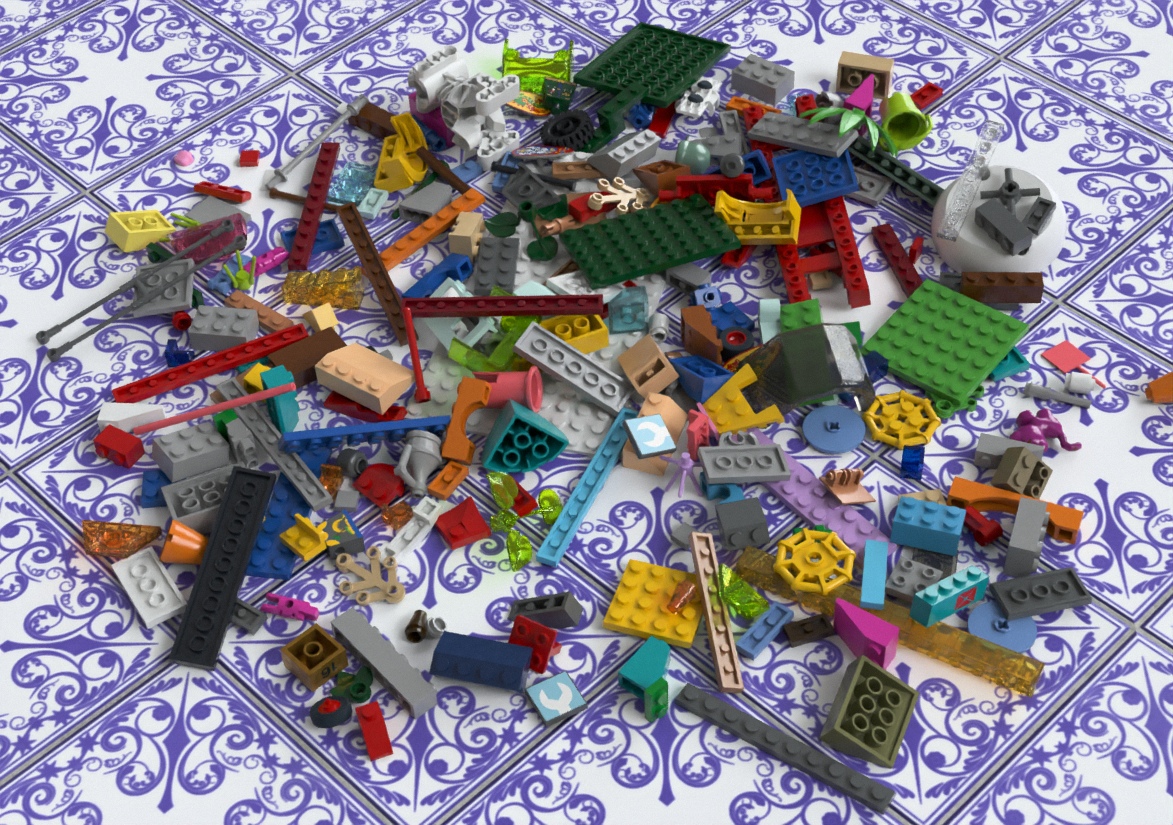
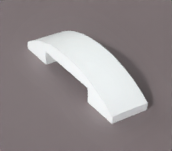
M425 496L412 511L414 516L389 544L384 542L379 548L381 552L380 565L383 566V560L388 556L394 557L398 564L408 557L429 533L438 519L443 505ZM389 562L387 566H391L393 562Z

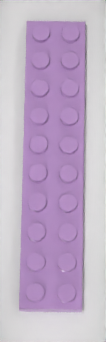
M756 427L749 428L745 432L748 434L752 432L757 437L760 445L776 444ZM737 434L732 435L731 439L739 443L737 441ZM783 449L782 451L791 472L790 481L759 482L812 528L815 525L823 524L826 530L831 529L832 532L837 533L843 543L850 550L855 551L856 558L853 563L862 571L866 539L888 542L887 556L896 551L897 545L890 542L886 535L849 504L842 505L839 503L837 498L826 489L819 479Z

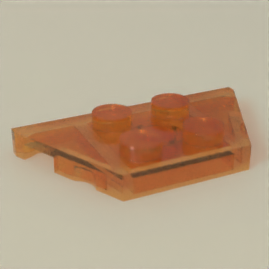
M82 520L86 555L128 558L162 534L161 526Z

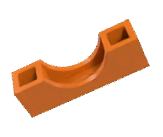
M463 376L462 382L458 384L457 400L452 406L453 415L450 424H447L446 428L447 437L441 446V456L449 462L452 460L459 464L471 466L476 445L468 439L465 426L468 417L475 410L486 407L488 404L492 386L486 380Z

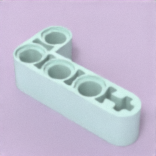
M779 298L759 299L758 329L761 344L780 342L783 345ZM784 347L777 363L767 374L786 373Z

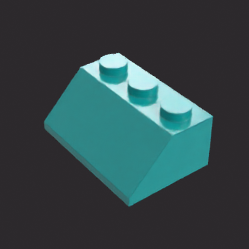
M284 365L260 373L263 391L295 382L291 371L287 372ZM296 390L265 399L269 417L281 435L285 432H293L299 422L298 412L300 407L297 400H295L297 397Z

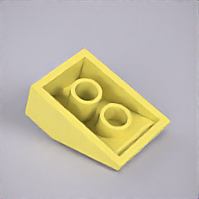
M158 210L109 213L104 232L123 252L140 251L146 248L149 243H156L160 238H165L175 233L176 228Z

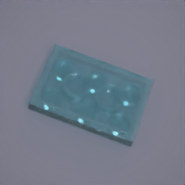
M347 162L327 195L328 201L340 204L354 201L356 207H359L369 190L374 188L378 167Z

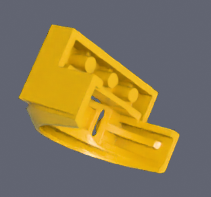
M409 112L392 116L390 119L398 134L384 138L374 181L376 189L386 190L388 193L412 187L414 182L422 181L426 175L429 165L418 157L416 152L421 146L428 150V146L420 127Z
M786 189L788 194L787 200L776 203L746 202L730 197L723 190L717 192L714 212L719 218L723 219L739 238L741 245L797 244L801 207L796 201L792 190ZM743 213H746V214H745V222H742V221H743Z

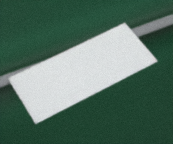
M265 170L260 190H268L265 185L276 176L274 170Z

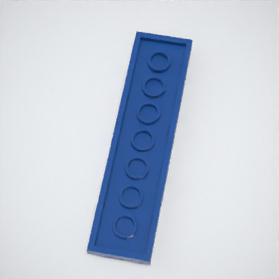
M450 415L285 432L278 442L279 452L285 451L286 454H291L299 449L315 451L319 449L318 447L326 446L327 449H335L339 445L345 444L348 447H355L363 442H368L369 445L378 444L382 440L398 442L401 441V438H406V434L413 430L427 431L440 437L442 436L441 433L446 431L447 424H450L451 418Z
M327 446L318 447L319 449L315 451L299 449L296 452L297 455L322 484L332 449H327ZM282 471L279 474L265 514L266 520L261 525L246 572L247 576L290 580L298 555L280 541L279 535L296 525L295 514L299 513L304 518L307 517L310 520L313 510Z

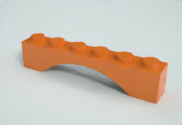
M954 477L946 505L955 506L960 509L971 506L978 512L997 511L1017 515L1021 497L1042 502L1047 501ZM1047 502L1046 512H1050L1048 524L1043 525L1047 527L1046 532L1053 539L1075 545L1084 512Z

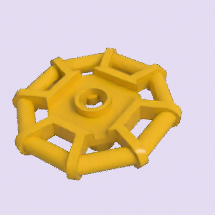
M905 390L883 396L876 395L873 397V402L867 411L862 414V420L866 423L872 434L871 438L874 441L879 440L897 447L898 450L920 444H929L935 430L941 425V419L937 417L928 398L922 399L906 393ZM900 400L899 403H895V404H891V405H887V404H886V403H889V402H894V401ZM878 408L882 410L880 415H874ZM925 411L929 419L923 418L921 413ZM902 419V420H905V422L902 423L901 421H897V420ZM876 424L880 425L881 430L877 428ZM927 427L925 432H921L920 428Z
M802 528V531L777 543V556L773 564L774 572L779 573L791 586V590L795 592L800 590L820 593L822 596H825L828 592L844 583H850L853 579L851 574L853 562L856 558L855 551L850 550L835 532L827 533ZM815 540H821V543H816ZM831 545H834L839 551L837 552ZM787 552L793 554L791 559L785 560ZM810 558L819 559V561L812 562ZM840 560H844L843 569L837 566V562ZM792 568L798 576L795 578L787 569ZM833 574L838 576L827 583L825 582V579Z

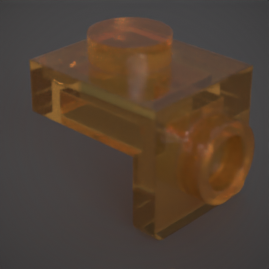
M322 463L320 467L322 475L319 481L332 496V499L335 500L338 490H340L344 482L342 468Z

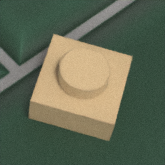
M828 270L808 274V280L813 290L832 287V280Z

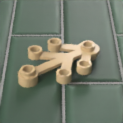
M616 177L612 182L613 187L609 186V182L605 179H600L597 184L599 190L613 195L602 196L599 193H593L589 197L587 204L594 210H600L603 203L620 202L615 212L621 215L627 213L629 200L634 201L630 208L631 212L634 213L639 209H643V205L649 202L651 196L646 189L631 188L624 184L623 179Z
M371 546L366 551V555L371 563L372 573L356 564L351 555L347 553L338 555L335 564L340 572L348 573L351 571L364 579V581L356 583L343 581L339 586V590L344 596H350L352 593L360 591L356 595V601L360 606H367L369 603L384 599L389 603L396 604L404 599L406 590L403 584L397 580L396 568L398 563L394 557L388 556L383 560V566L388 571L387 583L382 580L380 568L381 552L376 546ZM377 552L376 555L371 556V553ZM389 562H393L391 566H387ZM350 586L348 590L344 591L345 587ZM375 587L382 590L371 594L362 591ZM366 596L364 601H360L362 597Z

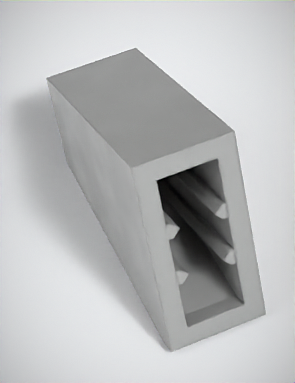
M433 182L398 204L400 219L422 224L451 203V186Z

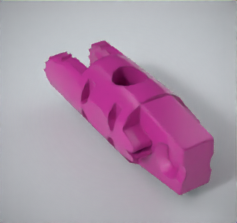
M279 246L257 257L254 277L284 263L289 259L290 253ZM251 261L243 266V270L250 274Z
M267 592L265 598L270 602L277 603V606L262 604L260 608L262 612L298 621H304V619L317 621L319 616L318 608L310 606L309 602Z

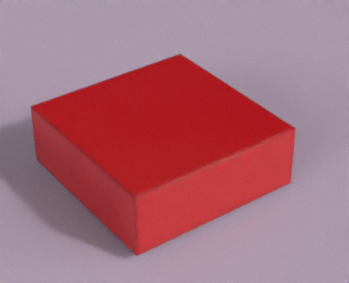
M242 150L239 160L240 167H257L260 159L259 150Z
M917 237L910 247L909 258L912 264H915L922 254L924 238Z

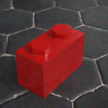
M110 424L93 440L98 456L109 459L116 465L130 469L145 454L140 438Z

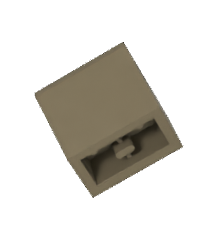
M1025 446L1009 447L1006 449L990 484L999 489L1040 499L1053 470Z

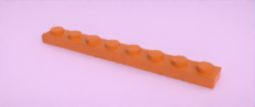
M471 188L381 252L379 255L387 272L454 225L460 212H472L483 204L485 196ZM363 266L360 267L361 274L368 278Z

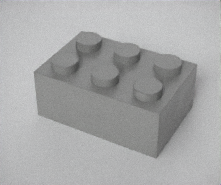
M750 54L732 70L731 88L776 106L794 89L795 71L757 55Z
M199 305L188 332L192 349L220 352L256 339L260 328L257 311Z
M209 421L153 438L152 459L172 483L229 464L230 445Z
M1021 497L1008 546L1003 574L1019 578L1029 576L1032 572H1037L1039 559L1035 558H1040L1043 543L1039 541H1044L1047 527L1043 525L1048 524L1050 512H1046L1047 502Z

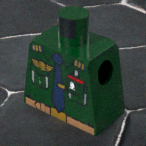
M545 77L541 90L543 108L551 110L552 115H560L562 111L567 113L573 101L577 84Z

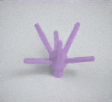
M688 452L682 453L679 460L663 455L660 456V459L678 465V470L665 488L666 492L669 491L681 474L678 491L679 498L683 494L686 475L690 476L698 495H703L693 474V467H702L700 462H693Z

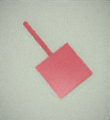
M1067 340L1041 354L1042 357L1064 374L1074 368H1077L1082 373L1090 374L1080 365L1091 358ZM1092 375L1095 383L1105 389L1106 385Z

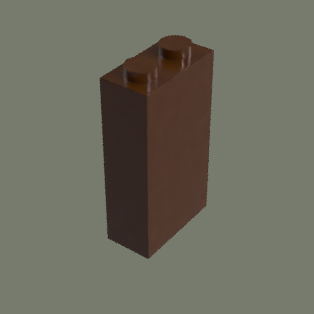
M328 327L267 355L269 361L267 366L272 369L284 365L287 372L291 371L295 381L294 384L296 389L317 380L315 365L327 353L347 345L332 327Z

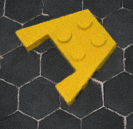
M748 363L702 405L720 436L722 432L725 434L731 431L732 435L738 434V431L747 432L749 428L757 426L763 428L767 427L769 423L777 422L779 424L785 422L783 415L775 404L755 414L741 393L740 389L758 380Z

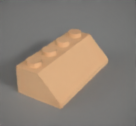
M648 392L638 417L660 414L675 445H677L687 422L688 414L669 396ZM629 438L623 448V467L664 476L669 462L660 459L661 455L639 459ZM673 453L664 454L663 456L671 458Z

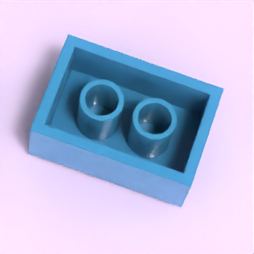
M901 496L893 520L890 542L956 556L963 531L966 510L955 506H946L935 502Z

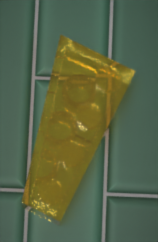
M355 266L350 270L338 268L337 271L330 272L324 269L320 270L319 273H312L311 271L288 273L281 288L284 303L321 306L329 302L332 308L351 310L360 309L365 295L360 266Z

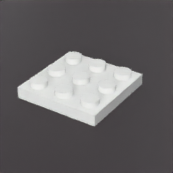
M580 271L548 278L546 283L547 287L559 295L603 294V305L607 302L619 301L622 298L629 297L630 289L620 283L592 290Z

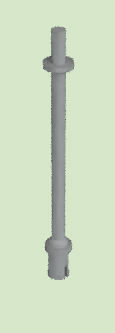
M360 94L354 102L349 103L346 106L347 110L282 170H274L276 176L265 185L266 188L270 190L280 181L287 182L288 178L286 175L350 116H357L359 111L369 103L368 98L364 94Z

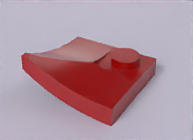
M471 496L453 509L439 515L434 524V527L451 550L491 536V529L484 521Z

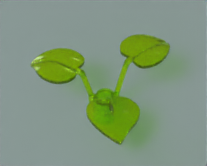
M492 472L485 476L489 481L494 501L503 509L491 517L490 525L495 532L503 531V533H508L506 537L507 552L512 571L516 572L528 564L532 558V546L527 536H520L519 530L511 529L516 524V520L542 513L544 522L554 525L563 510V505L560 502L559 496L553 490L544 489L538 496V503L541 509L534 510L521 518L518 515L515 516L513 513L506 512L515 504L513 499L518 495L516 482L507 473Z

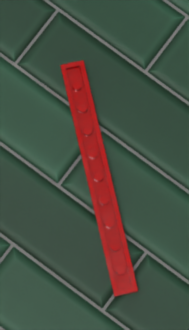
M303 323L112 389L111 391L116 403H136L266 357L309 335Z

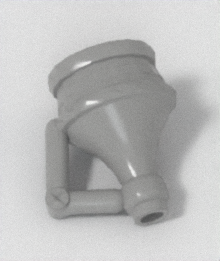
M413 430L406 434V445L401 452L397 467L394 468V474L396 476L399 475L410 486L411 497L416 499L423 498L427 489L425 484L427 477L442 464V457L440 456L441 440L436 435L422 430ZM406 466L410 469L412 476L407 472Z

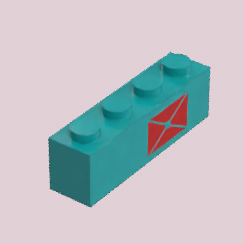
M971 565L915 593L909 617L926 628L983 599L990 576L982 572L978 567Z

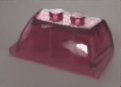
M237 213L167 234L177 254L209 235L211 231L221 226L223 220L231 219L235 226L232 232H224L180 257L181 260L192 258L195 265L220 252L223 247L232 243L234 237L238 235H243L247 242V225L244 217ZM237 248V249L233 250L232 252L228 253L227 255L224 254V255H222V256L219 257V258H220L221 260H222V259H227V258L231 257V254L236 253V252H235L236 250H239V252H240V251H243L244 248H242V249H238V248Z

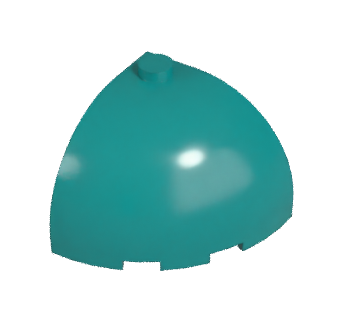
M509 398L485 442L481 458L482 466L501 473L533 471L559 456L569 444V440L551 422Z

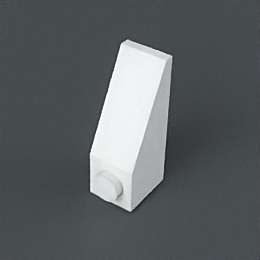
M103 402L97 422L100 432L110 424L130 433L133 432L135 427L166 419L167 416L164 405Z

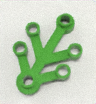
M979 385L970 395L974 398H968L961 407L946 399L942 400L940 396L925 390V395L935 403L933 409L937 417L947 419L952 417L955 411L963 409L969 412L975 411L977 401L974 398L983 397L984 387Z

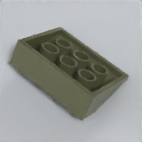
M861 655L847 666L819 739L839 752L891 769L895 763L920 693L864 655Z

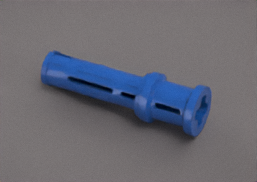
M411 115L420 127L427 145H430L435 152L442 151L446 146V140L443 137H439L435 130L429 129L416 115Z

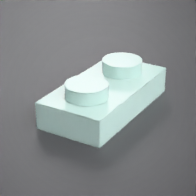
M371 188L357 208L360 216L374 220L389 197L388 191Z

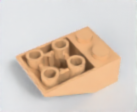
M649 333L617 358L628 379L644 399H646L648 392L658 394L680 377Z

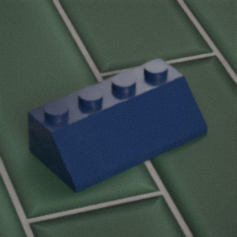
M444 631L433 652L429 674L439 678L524 694L533 648Z

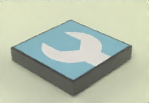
M660 414L628 419L622 423L639 459L674 453L677 450Z
M566 670L525 688V695L545 727H549L588 709L587 702Z

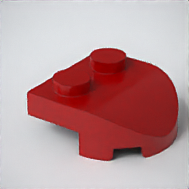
M386 463L370 465L352 484L356 490L382 510L387 507L396 495L401 497L405 491L403 479L399 475L396 476L394 474L395 467Z

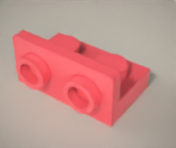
M691 409L688 412L689 425L686 430L688 436L687 448L690 458L697 461L699 458L697 454L698 448L709 447L708 416Z

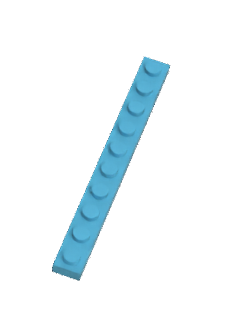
M624 407L621 409L537 552L536 561L557 567L623 452L628 436L622 423L624 420L637 418L639 412Z

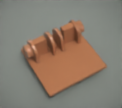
M859 468L829 470L825 477H819V480L825 485L826 489L842 505L876 502L874 497L861 485L860 481L864 477V472Z

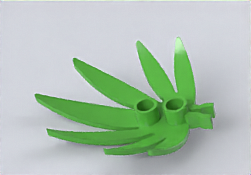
M825 107L803 112L799 116V118H803L817 113L810 119L808 125H811L828 116L844 113L840 121L838 137H842L853 128L860 130L862 124L864 125L865 123L872 151L875 150L879 131L886 141L892 157L894 154L896 157L898 155L896 146L888 133L874 120L865 116V112L854 107L853 110Z

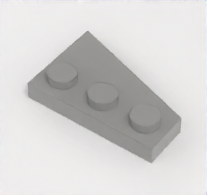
M741 132L695 139L689 142L704 145L710 152V158L715 157L721 161L727 154H741L743 137Z

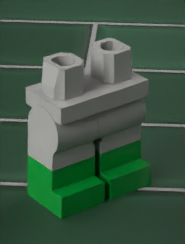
M228 409L212 416L215 429L229 443L236 463L243 461L248 469L257 466L259 463L253 434L250 430L246 431L245 425L232 409Z

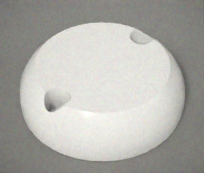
M1008 165L981 167L958 177L939 196L934 206L931 220V235L936 251L944 262L958 273L1041 272L1059 255L1064 245L1067 231L1065 208L1055 190L1038 175L1028 170ZM1006 168L1012 169L1013 181L1017 182L1021 189L1040 188L1039 197L1056 202V209L1040 234H1032L1031 246L1013 257L1007 251H1004L998 242L991 239L982 227H978L975 223V209L990 200L981 199L980 191L999 190L1005 182L1004 170ZM1038 196L1021 197L1015 205L1016 218L1020 222L1023 221ZM995 198L1007 209V206L999 198Z

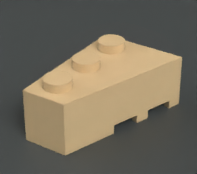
M460 212L456 219L457 225L452 227L454 232H449L448 234L450 254L467 255L471 265H474L475 258L479 257L482 233L486 232L483 213Z

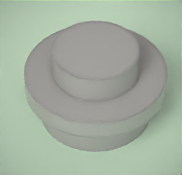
M440 616L430 617L426 621L427 632L435 638H441L443 632L448 628L446 621Z

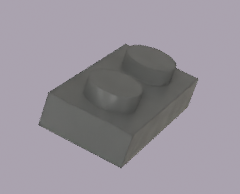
M1038 196L1022 221L1032 234H1040L1056 209V202Z
M238 598L230 622L255 635L268 617L265 613Z

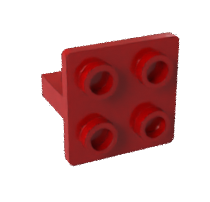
M522 615L516 616L508 643L533 648L529 669L540 674L545 673L550 657L559 654L562 648V644L555 641L557 631Z

